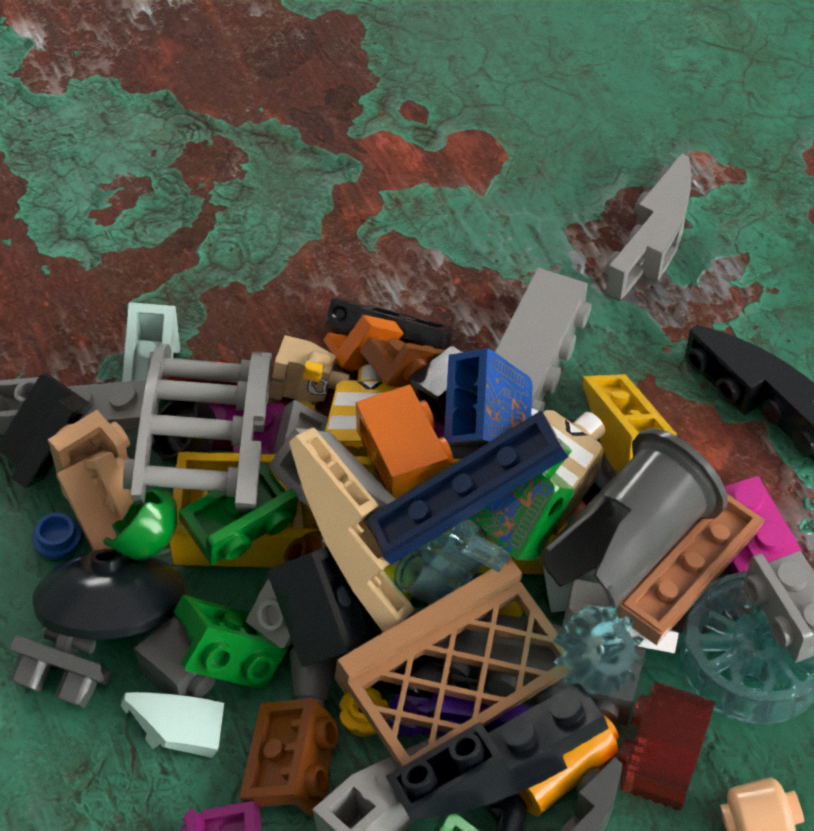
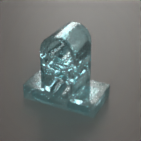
M469 517L400 559L395 570L394 582L400 591L431 605L467 584L482 565L499 572L511 556Z

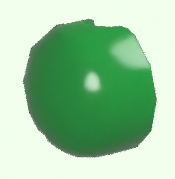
M154 487L146 491L145 504L135 505L133 502L129 506L124 518L112 524L117 537L114 539L106 537L103 540L104 544L135 560H144L157 555L170 543L177 527L176 501L164 489Z

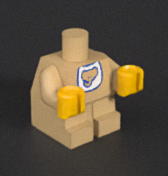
M284 335L274 363L269 397L282 400V397L292 398L316 410L315 405L325 401L328 389L336 390L337 384L343 380H349L350 374L333 371L336 357L334 354L311 341Z

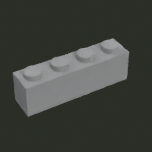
M537 268L495 353L531 378L533 383L532 407L537 409L538 412L544 411L545 402L542 400L545 393L553 394L561 373V368L558 366L562 359L566 361L570 359L576 343L574 332L577 327L582 329L585 327L592 306L591 303L586 302L588 283L541 268Z

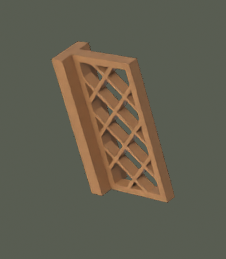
M512 558L507 559L337 659L335 680L345 695L351 694L399 768L479 722L485 727L578 668L580 663L521 583L520 580L523 573ZM516 600L528 617L526 630L496 625L499 609ZM491 615L490 623L481 621ZM533 625L540 634L532 633ZM466 629L486 633L487 639L483 657L453 650L456 635ZM494 636L523 642L519 665L490 658ZM449 640L447 649L438 647L440 644ZM530 644L550 648L560 661V664L549 671L527 667L526 663ZM422 655L445 659L441 682L411 677L413 661ZM451 661L481 667L477 691L447 685ZM406 665L404 675L394 673ZM487 669L516 675L514 692L507 697L483 693ZM524 677L534 679L522 687ZM379 681L401 685L397 710L374 705L365 689ZM408 687L438 694L433 718L403 711ZM444 695L474 702L471 719L463 724L440 720ZM481 704L491 706L479 713ZM384 718L394 720L392 730ZM400 722L430 728L428 746L409 757L397 739ZM437 730L448 732L435 741Z

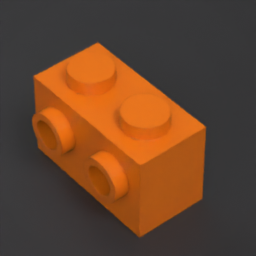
M411 384L355 402L357 433L383 487L395 499L448 468V466L453 465V456L445 437L438 438L433 429L434 419L428 403L425 400L419 402Z

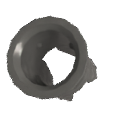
M657 428L643 429L632 441L633 458L553 541L540 551L541 561L547 573L551 575L559 587L597 568L594 577L601 584L609 599V607L605 611L608 615L618 609V605L699 518L715 519L727 507V492L721 478L710 463L687 442L672 433Z

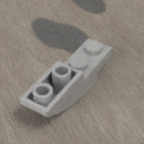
M681 154L671 167L666 165L659 173L655 186L651 191H644L638 198L634 207V214L637 215L636 226L629 235L627 245L621 252H613L605 266L604 273L608 275L607 295L621 301L642 274L658 282L668 268L677 251L685 224L691 191L689 156Z
M52 376L60 382L57 376ZM39 377L0 380V434H5ZM146 380L66 386L91 403L82 418L98 410L110 424L115 421L123 430L139 429Z

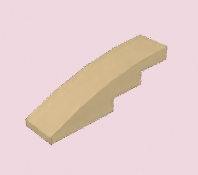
M312 427L289 441L304 495L323 539L352 591L382 632H385L402 622L415 608L383 571L390 563L384 559L365 519L379 505L319 432Z

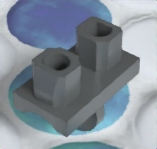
M46 628L44 639L55 642L54 649L15 635L10 650L19 654L15 663L12 682L42 693L51 668L61 670L64 674L54 697L85 708L97 683L107 687L112 675L111 671L101 668V665L75 656L78 651L92 654L96 646V640L69 637Z

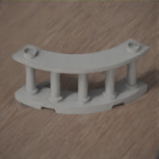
M157 344L154 352H150L148 375L142 402L135 459H125L123 489L131 490V497L135 505L145 504L146 486L226 492V497L235 498L236 512L249 513L257 508L262 453L261 441H253L254 432H264L266 406L269 403L272 353L253 351L251 360L242 359L241 364L171 358L172 351L170 345ZM169 377L238 383V385L169 380ZM165 399L236 405V410L244 411V415L233 416V420L157 415L160 400ZM153 434L230 440L231 446H240L238 467H228V471L151 466L149 462Z

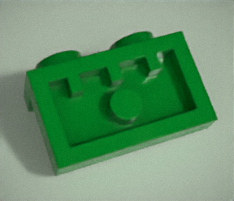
M182 595L173 611L187 629V637L192 640L181 661L185 671L263 690L269 684L289 649L288 647H278L270 639L245 621L249 613L186 595Z

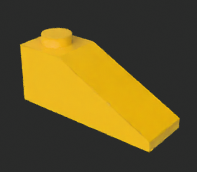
M626 374L583 376L582 385L591 413L596 415L605 427V433L600 437L605 457L617 473L633 458L632 441L643 429L657 428L677 436V433Z

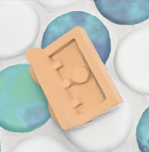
M95 410L74 424L64 426L56 435L48 439L56 472L98 451L113 452L115 458L120 456L124 461L126 458L130 459L126 448L130 446V442L125 431L115 421L110 424L98 410ZM61 487L62 494H63V495L65 496V498L67 499V497H66V495H65V493H64V491H63V489H62V487Z
M98 451L58 471L56 474L93 551L111 549L104 544L103 540L106 537L111 539L117 537L112 524L115 521L122 520L129 506L133 503L131 490L123 489L125 461L120 456L115 458L113 452Z

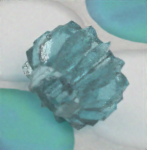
M588 606L581 608L578 616L567 617L562 622L566 633L557 635L553 640L564 649V655H559L553 663L558 666L567 665L569 668L563 682H567L570 685L581 683L589 695L600 692L605 696L616 694L620 691V685H630L635 681L636 677L631 667L641 666L645 660L635 653V646H639L644 638L636 635L631 636L629 633L634 619L628 617L618 618L617 608L611 606L603 607L600 610L598 607ZM597 646L600 647L601 655L597 653Z

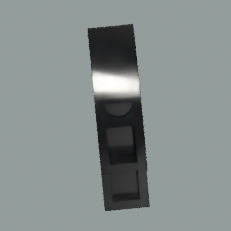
M699 325L691 328L685 352V358L690 367L696 373L702 374L717 388L723 400L732 403L743 415L758 407L771 424L777 425L793 440L794 445L802 454L809 456L814 461V383L785 361L743 339Z
M577 681L487 733L481 722L473 725L386 777L410 820L460 813L515 795L567 769L563 759L564 754L604 732L609 727L602 712L581 683Z

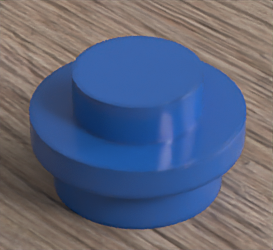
M53 512L43 516L37 522L32 534V541L36 551L48 559H62L70 556L78 549L82 540L78 523L73 518L60 512Z

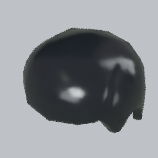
M171 400L158 412V415L216 419L211 407L207 403ZM153 434L154 443L151 449L162 457V461L177 465L178 452L209 453L217 439Z

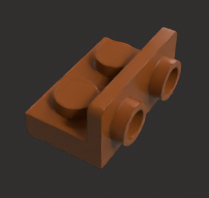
M369 337L360 352L386 385L400 388L411 384L409 378L445 350L436 349L429 345L421 346L404 343L395 338L387 341Z
M314 698L260 703L239 797L243 802L254 800L259 807L295 804L307 816H314L312 809L323 800L329 789V767L333 748H335L338 742L337 721Z

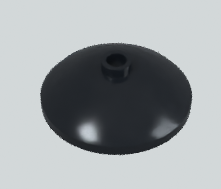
M112 548L100 549L81 554L51 570L39 582L33 592V609L36 618L42 625L65 636L99 640L122 638L151 630L171 619L175 615L173 611L182 595H185V584L177 570L155 556L144 560H135Z

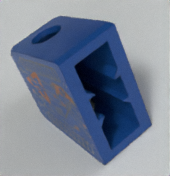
M488 348L448 355L444 437L449 446L479 449L538 413V410L532 407L533 383L531 378Z

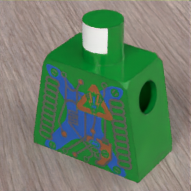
M559 439L569 456L572 452L571 448ZM565 460L470 517L516 560H537L540 556V551L545 547L573 496V487L556 473Z

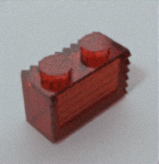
M656 681L650 697L640 694L631 720L632 725L639 727L635 741L625 738L617 759L623 764L622 771H624L620 789L625 793L631 792L634 796H641L645 800L651 799L654 803H662L665 807L681 810L716 701Z

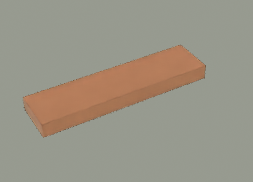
M727 494L726 509L715 519H699L619 604L615 616L657 646L757 534L765 519Z

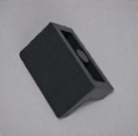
M48 373L39 376L0 440V453L18 465L11 479L24 488L44 480L54 464L48 439L56 435L64 426L74 424L82 419L91 404Z
M328 547L268 570L269 580L299 662L303 667L352 651L377 637L368 611L352 591Z

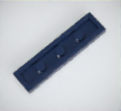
M539 411L366 517V520L384 559L392 565L569 456L547 417L542 411Z

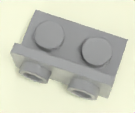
M801 551L769 563L762 553L752 556L746 578L744 579L745 591L752 604L760 606L768 618L770 631L775 642L782 648L786 647L795 663L814 656L813 569Z

